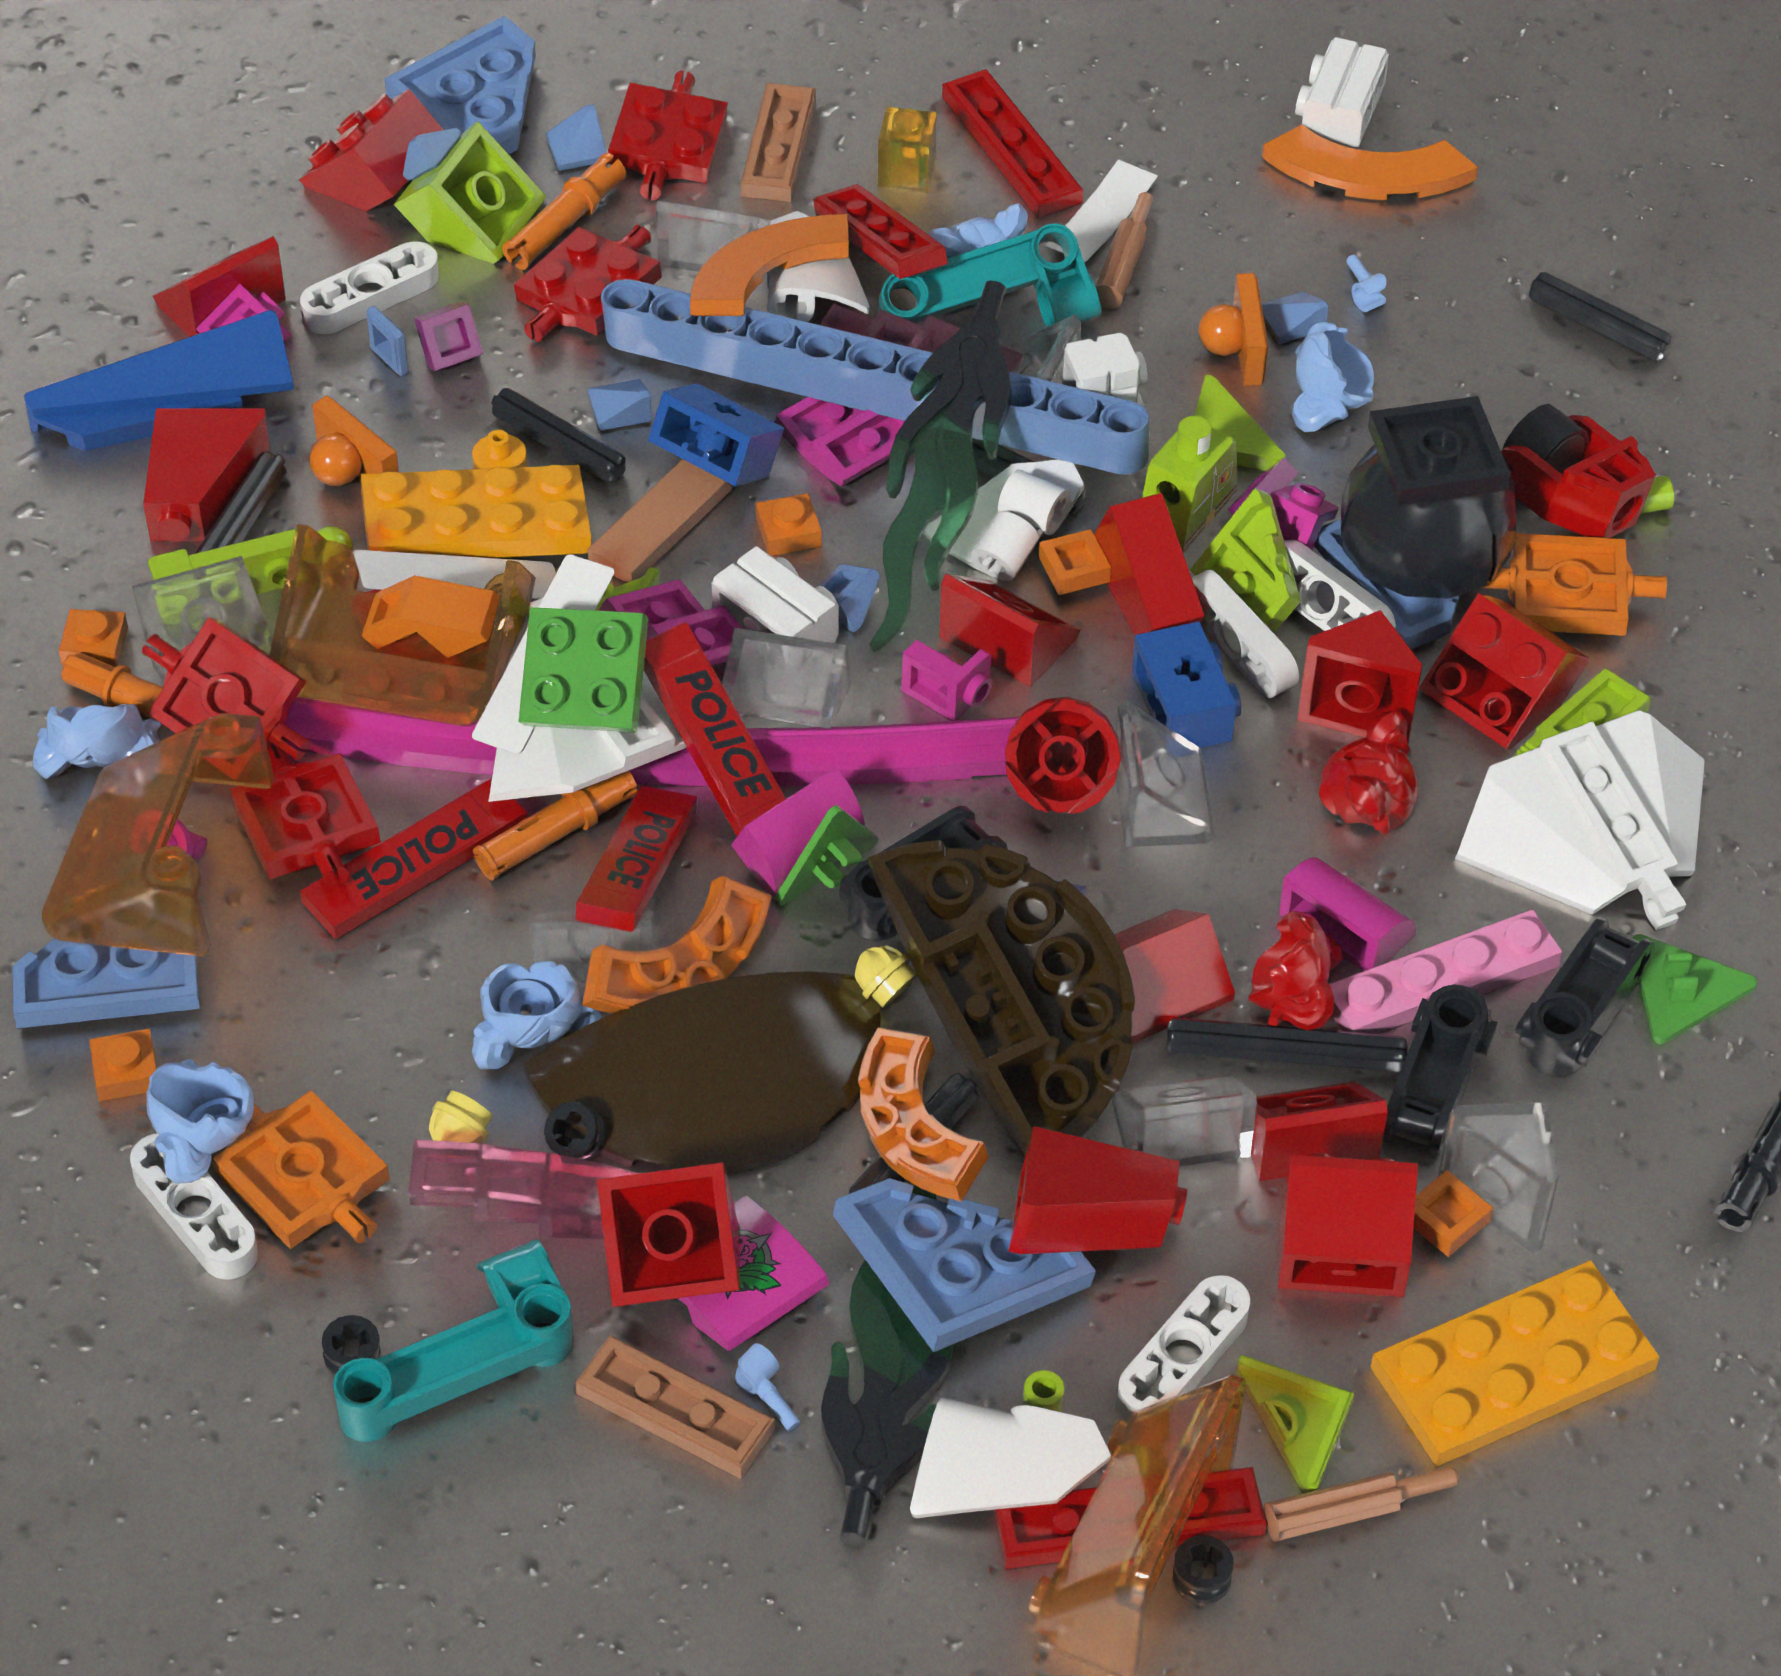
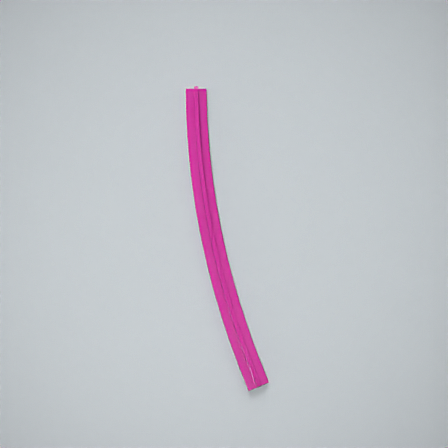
M303 691L299 693L288 711L285 724L311 741L308 750L300 748L305 752L331 756L340 753L344 758L493 775L497 747L472 738V733L482 715L382 704ZM1019 717L894 725L747 728L779 787L807 786L835 767L838 768L849 785L968 779L972 778V776L1007 775L1005 748L1011 727ZM687 748L629 770L637 785L709 787Z

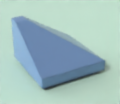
M594 104L584 106L546 132V140L559 171L593 165L603 153H607Z
M452 128L414 137L408 144L403 176L407 181L410 179L414 180L438 167L460 140L462 132L458 128Z
M1304 291L1261 303L1264 323L1278 344L1306 337L1313 325L1327 322L1328 304L1325 300Z
M375 306L368 308L367 322L370 348L397 374L404 376L408 373L404 330Z
M640 379L587 388L599 431L652 421L650 394Z
M840 564L818 585L829 590L835 597L839 605V624L852 632H856L862 626L880 575L876 569Z

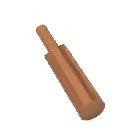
M1142 192L1138 195L1130 218H1125L1120 222L1095 287L1102 308L1115 309L1122 304L1124 294L1146 240L1145 232L1147 226L1144 222L1153 202L1152 195L1147 192Z
M1449 1467L1396 1481L1395 1475L1392 1472L1266 1502L1264 1504L1266 1527L1272 1540L1276 1542L1400 1511L1399 1502H1403V1499L1455 1487L1459 1482V1475L1454 1468Z

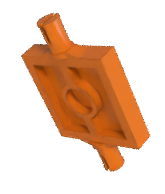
M1517 533V540L1513 548V558L1509 563V568L1502 567L1492 582L1488 581L1487 585L1481 588L1508 590V596L1513 603V607L1550 632L1626 636L1628 606L1631 603L1632 597L1661 598L1665 600L1667 576L1633 575V570L1627 561L1626 539Z
M312 1090L287 1107L270 1111L269 1113H264L254 1103L252 1118L245 1132L241 1134L236 1142L212 1157L214 1172L290 1250L323 1226L333 1222H338L354 1238L355 1242L359 1244L366 1242L365 1235L370 1239L377 1229L376 1222L371 1220L357 1204L390 1180L388 1165Z

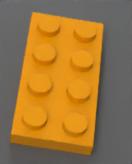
M579 465L495 467L492 469L468 470L442 469L438 471L361 474V496L367 548L370 551L501 558L588 554V548L591 546V531Z
M1589 1260L1373 1353L1371 1369L1434 1465L1438 1467L1656 1371L1660 1356L1592 1260Z

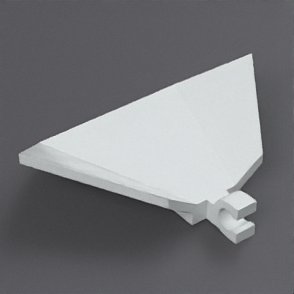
M543 598L530 602V607H539ZM643 670L637 733L534 727L521 753L514 754L497 748L489 802L573 793L687 747ZM728 694L730 700L735 706L736 698Z
M1639 710L1598 726L1590 722L1544 739L1539 748L1489 766L1455 859L1591 915L1627 892L1638 888L1643 896L1645 913L1655 931L1676 924L1679 919L1676 913L1683 911L1687 905L1669 877L1692 876L1695 871L1705 760L1653 716Z

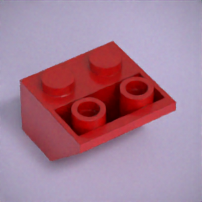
M410 89L392 99L387 94H384L370 104L363 114L358 109L337 126L336 130L340 136L334 142L331 139L327 140L308 157L312 166L303 174L299 181L305 188L363 211H368L394 197L406 184L407 179L403 176L409 142L417 135L442 131L444 129Z
M1478 593L1420 684L1419 689L1505 749L1511 750L1561 707L1591 659L1505 601Z
M1322 1153L1310 1155L1290 1154L1279 1222L1278 1289L1404 1297L1411 1265L1418 1163L1397 1162L1389 1158H1375L1371 1160L1336 1158Z

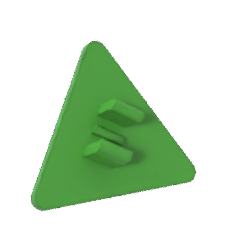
M838 805L831 807L774 899L780 906H783L821 881L829 888L839 887L841 879L846 877L839 869L862 862L861 855L873 848L878 843L879 838Z
M1636 934L1632 938L1639 942L1646 938L1655 943L1652 958L1639 984L1652 1039L1658 1044H1665L1750 994L1756 988L1757 979L1753 975L1642 934Z

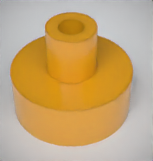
M503 430L491 431L473 447V469L527 467L526 447L520 439L507 434Z

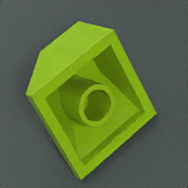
M477 121L460 135V140L438 167L412 180L394 206L429 243L494 264L504 255L502 251L503 244L525 227L547 196L480 122Z

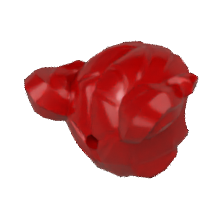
M1400 710L1383 712L1376 715L1368 727L1367 737L1349 743L1331 754L1321 772V784L1318 795L1322 804L1332 814L1339 815L1346 824L1364 823L1373 826L1378 832L1387 835L1391 829H1396L1403 825L1413 812L1416 799L1418 798L1419 784L1416 772L1407 758L1410 752L1407 742V721Z
M1291 911L1285 914L1281 921L1277 923L1276 928L1281 932V937L1276 943L1266 949L1256 962L1251 980L1253 990L1248 995V1001L1260 1008L1271 1010L1268 1025L1278 1026L1282 1021H1288L1298 1028L1310 1031L1323 1027L1333 1014L1334 995L1331 986L1327 982L1330 970L1334 971L1344 957L1341 945L1335 942L1330 934L1322 930L1318 921L1311 914Z

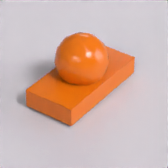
M1255 273L1236 274L1233 306L1223 303L1211 307L1202 315L1198 326L1199 339L1204 348L1211 353L1221 356L1239 353L1243 386L1262 385V381H1265L1268 342L1260 291Z
M326 395L312 404L317 442L312 446L309 463L311 470L319 481L338 487L350 484L357 476L361 478V474L399 472L397 451L333 398Z

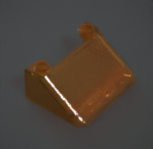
M297 524L269 654L307 681L297 698L461 727L478 723L508 665L530 608L536 577L520 562L507 560L504 573L494 576L486 584L484 589L497 593L499 601L492 635L479 648H470L447 658L416 632L408 639H399L376 649L361 636L375 594L356 590L360 574L353 551L342 543L325 539L309 525Z
M239 714L212 716L107 765L99 773L42 909V921L45 930L51 937L67 942L207 956L211 943L197 894L201 883L198 864L182 848L167 846L192 781L264 789L271 787L274 774L259 716Z
M1231 1374L1139 1409L1133 1414L1130 1421L1123 1418L1118 1420L1107 1446L1112 1457L1053 1577L1049 1578L1042 1575L1032 1594L1028 1613L1037 1616L1034 1643L1113 1676H1136L1139 1668L1145 1611L1148 1601L1209 1473L1230 1470L1234 1467L1246 1379Z

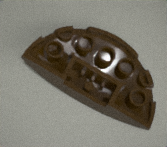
M935 840L888 849L868 857L869 866L896 931L937 1015L978 1087L1023 1153L1026 1155L1034 1126L1084 1138L1098 1123V1118L1106 1109L1113 1095L1118 1092L1127 1071L1133 1047L1131 1033L1135 996L1132 979L1123 951L1100 912L1086 896L1066 879L1057 882L1048 875L1031 867L1028 857L989 844H983L978 850L947 848L943 845L942 841Z
M804 971L738 976L694 985L630 1006L629 1009L619 1010L552 1044L524 1063V1071L533 1092L549 1115L557 1106L567 1102L581 1103L601 1115L606 1123L607 1137L606 1143L598 1154L628 1167H631L633 1161L637 1159L654 1164L667 1165L670 1169L724 1162L727 1175H732L774 1164L800 1152L819 1139L821 1127L830 1121L841 1109H844L846 1112L851 1110L860 1098L861 1089L858 1077L863 1057L877 1028L881 1026L879 1003L872 996L866 999L862 995L863 990L856 981L855 975ZM580 1124L571 1125L584 1136L586 1135V1127Z

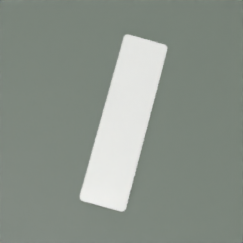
M355 550L353 552L362 584L367 589L384 590L416 575L492 590L500 597L541 599L544 598L556 575L553 564L544 561Z
M569 554L565 556L538 608L595 611L615 571L611 567ZM528 628L472 733L474 740L514 754L522 752L534 729L533 726H524L518 722Z

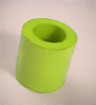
M1668 476L1655 477L1641 514L1667 510L1673 507L1674 490Z
M1047 1370L1032 1373L1024 1383L1023 1405L1063 1412L1065 1388L1062 1379L1056 1373Z

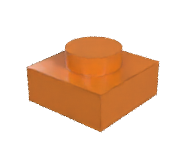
M809 493L755 503L756 520L767 553L770 556L822 547V530Z
M1091 529L1039 543V559L1058 595L1110 582L1111 565Z
M70 609L59 647L61 665L64 666V661L69 655L80 652L113 667L118 666L128 630L126 613Z
M150 1028L89 1039L99 1102L147 1093L150 1083L149 1077L157 1069Z
M1446 1170L1416 1195L1414 1229L1449 1257L1491 1222L1493 1207L1451 1172Z

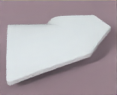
M795 211L771 220L770 225L809 216ZM849 255L846 259L820 260L788 269L777 266L767 272V287L769 289L768 313L809 322L814 314L816 297L836 300L866 314L870 313L869 303Z
M1056 459L1041 462L1015 463L924 527V534L931 542L971 567L993 578L1011 581L1015 578L1043 533L1052 535L1057 531L1083 492L1084 484L1074 463Z
M942 1397L935 1408L924 1446L910 1507L912 1517L917 1519L966 1512L1056 1504L1084 1480L1111 1461L1112 1456L1095 1421L1092 1419L1028 1405L1015 1406L1008 1413Z

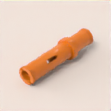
M603 153L581 176H574L564 183L562 193L513 238L503 244L502 251L508 262H514L521 255L522 258L515 266L521 270H526L540 254L583 215H592L598 209L600 199L625 179L626 171L622 163L617 159L610 167H607L606 165L613 160L614 156L609 153Z
M626 771L573 793H564L559 800L532 816L523 819L515 826L486 843L474 847L473 853L476 855L474 858L478 867L489 880L494 881L499 875L543 851L546 847L581 827L583 830L592 828L598 823L600 815L627 799L636 796L638 792L636 789L637 784L630 771Z

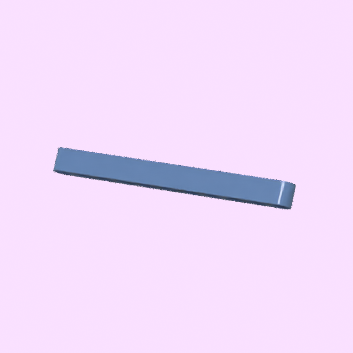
M617 280L608 284L601 294L606 339L612 347L618 350L863 411L868 409L879 415L903 421L938 386V384L924 376L921 367L933 354L932 352L745 307L744 315L693 316L690 315V293L636 280ZM1010 371L1012 401L1003 427L986 426L984 420L985 402L976 410L973 419L972 438L1116 474L1136 473L1146 466L1149 459V415L1142 405L1133 401ZM945 417L932 427L969 437L947 422Z

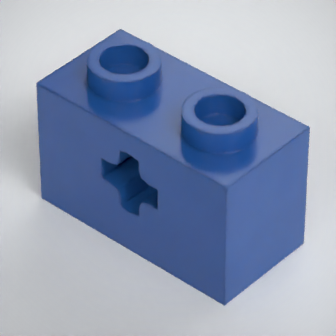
M695 383L663 391L648 441L733 486H739L769 477L784 427Z
M1200 622L1137 634L1134 639L1132 675L1167 755L1231 742L1233 739L1235 717L1240 716L1242 711L1241 699L1234 683L1227 684L1222 673L1223 662L1219 647L1216 642H1208Z

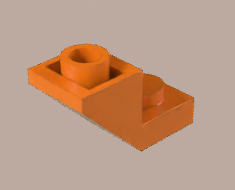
M414 575L375 593L361 636L376 649H379L399 639H408L417 632L443 655L450 658L470 648H479L489 640L495 629L494 619L501 597L492 590Z

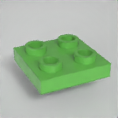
M530 607L518 722L524 726L637 733L648 617L643 613Z

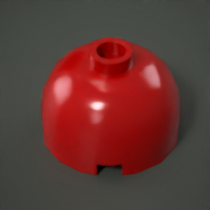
M1068 696L1045 699L1025 710L1011 727L1005 748L1006 774L1018 796L1035 809L1048 813L1049 811L1057 813L1068 812V814L1081 813L1101 802L1115 784L1121 761L1119 738L1108 717L1089 702Z

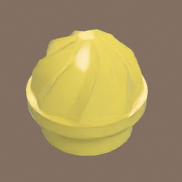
M888 945L865 950L860 955L855 970L856 981L863 990L862 995L866 999L872 996L882 1008L892 1003L918 976L908 965L910 962L909 956Z
M451 1090L444 1102L437 1101L432 1108L433 1113L430 1118L429 1132L434 1143L442 1152L449 1154L469 1153L487 1139L489 1132L486 1130V1127L493 1116L486 1108L470 1097Z

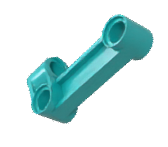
M1057 223L1046 224L1038 230L947 258L948 264L903 279H899L893 274L883 284L877 303L879 314L886 323L893 327L905 328L919 321L980 302L985 283L992 280L1005 285V294L1034 285L1043 321L1050 332L1101 316L1099 296L1095 284L1086 269L1077 238L1069 228ZM1043 242H1054L1062 248L1065 258L1059 263L1047 262L1040 255L1038 246ZM896 289L909 290L915 296L917 306L907 311L899 310L892 305L889 294Z
M538 1239L531 1240L477 1263L476 1268L484 1273L490 1292L498 1306L497 1309L380 1358L354 1359L341 1366L335 1374L333 1389L340 1427L348 1437L362 1442L379 1440L389 1434L398 1422L533 1365L548 1367L556 1365L567 1358L572 1351L574 1342L571 1305L569 1297L555 1275L547 1252ZM541 1323H551V1324H552L551 1326L543 1327V1328H541V1327H535V1325L541 1324ZM365 1397L375 1398V1399H373V1400L370 1401V1402H365V1403L355 1402V1401H357V1400H359V1399H361V1398H365Z

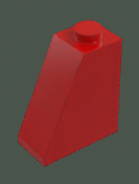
M156 408L143 500L150 541L178 542L203 541L257 457L264 451L270 452L271 446L265 408Z
M1159 493L1110 506L1094 535L1111 565V579L1107 585L1134 636L1201 622L1205 615L1163 494Z
M1034 1126L1020 1172L1008 1252L1039 1254L1161 1247L1168 1223L1179 1225L1185 1208L1187 1188L1177 1186L1180 1161Z

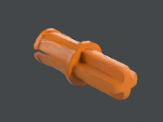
M80 652L69 655L65 659L64 668L61 673V678L65 683L102 698L105 706L115 707L120 704H135L140 715L149 719L153 717L147 713L163 687L133 675L131 669L126 665L113 667Z

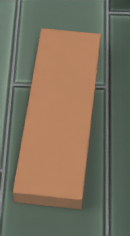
M766 83L741 180V197L785 202L792 201L816 103V88Z
M682 459L588 548V560L613 568L615 571L613 576L625 583L641 578L649 567L655 565L732 490V485Z
M612 1335L607 1338L575 1382L577 1395L739 1479L744 1477L775 1432L774 1418Z

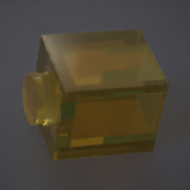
M886 106L878 139V187L928 193L936 159L937 112Z

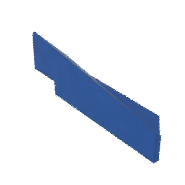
M268 310L25 393L24 401L32 431L38 433L39 430L50 428L65 434L69 445L88 451L152 437L156 408H243L240 396L289 391L294 389V384L277 314L273 310Z

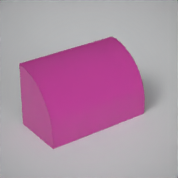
M837 767L747 824L731 844L767 894L772 895V901L775 900V895L831 807L838 805L865 826L858 800Z
M1317 857L1304 860L1284 877L1279 914L1282 917L1291 911L1311 914L1318 921L1322 930L1330 934L1335 942L1341 945L1344 959L1362 971L1387 963L1416 935V926L1412 920Z

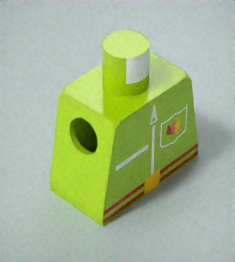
M1201 416L1183 418L1179 422L1178 430L1151 459L1142 495L1143 498L1159 493L1163 494L1183 553L1237 493L1236 442L1232 437L1212 428L1210 422Z

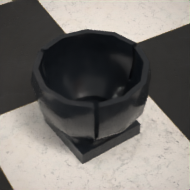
M1474 396L1370 411L1368 429L1375 445L1367 451L1351 470L1341 496V542L1345 554L1366 579L1406 597L1450 599L1484 587L1488 581L1492 582L1510 558L1517 540L1514 479L1510 476L1479 397Z

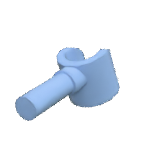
M1350 255L1346 262L1359 281L1354 283L1351 289L1356 306L1362 312H1369L1386 304V298L1380 292L1386 287V277L1381 273L1372 276L1357 255Z
M755 1343L738 1360V1368L735 1373L736 1384L747 1394L755 1395L757 1393L761 1400L766 1402L785 1429L791 1432L801 1422L778 1393L777 1388L769 1381L780 1369L779 1363L767 1348Z

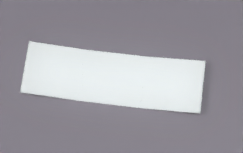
M1121 160L1115 163L1094 193L1065 225L1077 238L1084 262L1118 229L1120 222L1133 211L1138 195L1142 192H1147L1158 175ZM1049 241L1045 245L1064 254L1062 248L1054 242Z

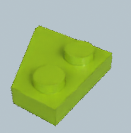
M1254 488L1190 568V571L1195 576L1206 570L1216 572L1263 623L1275 633L1301 602L1272 497L1267 492Z

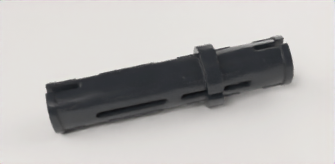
M1781 1090L1757 1131L1751 1146L1747 1149L1746 1153L1740 1154L1734 1161L1730 1171L1732 1176L1731 1182L1714 1207V1215H1719L1716 1220L1731 1231L1746 1232L1749 1230L1763 1201L1767 1196L1775 1193L1781 1183Z

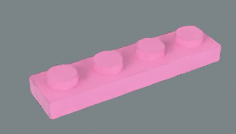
M1532 909L1329 984L1334 995L1332 1017L1341 1031L1380 1034L1412 1022L1422 998L1429 1000L1431 994L1443 986L1454 984L1468 986L1482 996L1560 967L1563 952Z

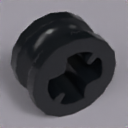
M567 1102L551 1111L545 1122L544 1135L546 1143L553 1152L571 1161L583 1162L592 1159L600 1153L606 1143L607 1128L604 1119L598 1112L581 1103ZM568 1124H580L586 1127L587 1131L584 1139H573L572 1141L571 1138L564 1136Z
M347 1315L339 1317L331 1322L323 1332L322 1348L324 1362L334 1375L341 1366L351 1360L380 1358L381 1349L378 1330L370 1320L362 1316ZM350 1338L359 1339L358 1355L344 1356L345 1340Z
M1204 1535L1188 1538L1181 1543L1175 1553L1172 1581L1176 1591L1184 1599L1197 1604L1217 1602L1224 1597L1231 1586L1234 1558L1230 1549L1221 1540ZM1204 1561V1568H1207L1209 1562L1214 1564V1577L1202 1579L1203 1572H1199L1197 1577L1191 1574L1192 1562Z

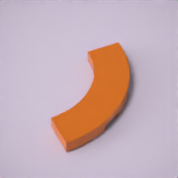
M1302 124L1263 144L1262 158L1275 168L1303 183L1314 187L1316 182L1328 186L1345 189V196L1363 199L1386 200L1387 194L1416 192L1418 198L1437 195L1476 181L1478 171L1477 165L1445 139L1435 144L1409 151L1373 152L1334 143L1317 135Z
M847 214L811 216L779 222L749 232L725 245L707 260L696 275L691 288L690 315H744L745 305L751 293L763 282V275L774 267L779 266L783 269H788L809 262L848 258Z
M721 876L711 881L704 908L695 923L680 939L670 946L649 951H628L602 944L592 949L582 1006L602 1012L615 1013L622 1009H629L630 1006L659 995L698 984L726 979L740 962L749 956L766 921L772 895L726 876Z
M878 1027L867 1047L858 1077L861 1089L860 1111L870 1139L884 1161L904 1179L923 1190L961 1202L989 1158L985 1144L982 1141L967 1138L946 1128L932 1114L929 1115L926 1111L923 1101V1083L929 1063L935 1054L931 1037Z

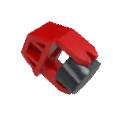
M1551 404L1538 406L1529 412L1512 430L1501 451L1510 476L1514 479L1515 497L1543 520L1586 537L1611 538L1636 525L1656 477L1647 458L1639 452L1637 448L1638 442L1633 436L1620 441L1589 416H1566Z

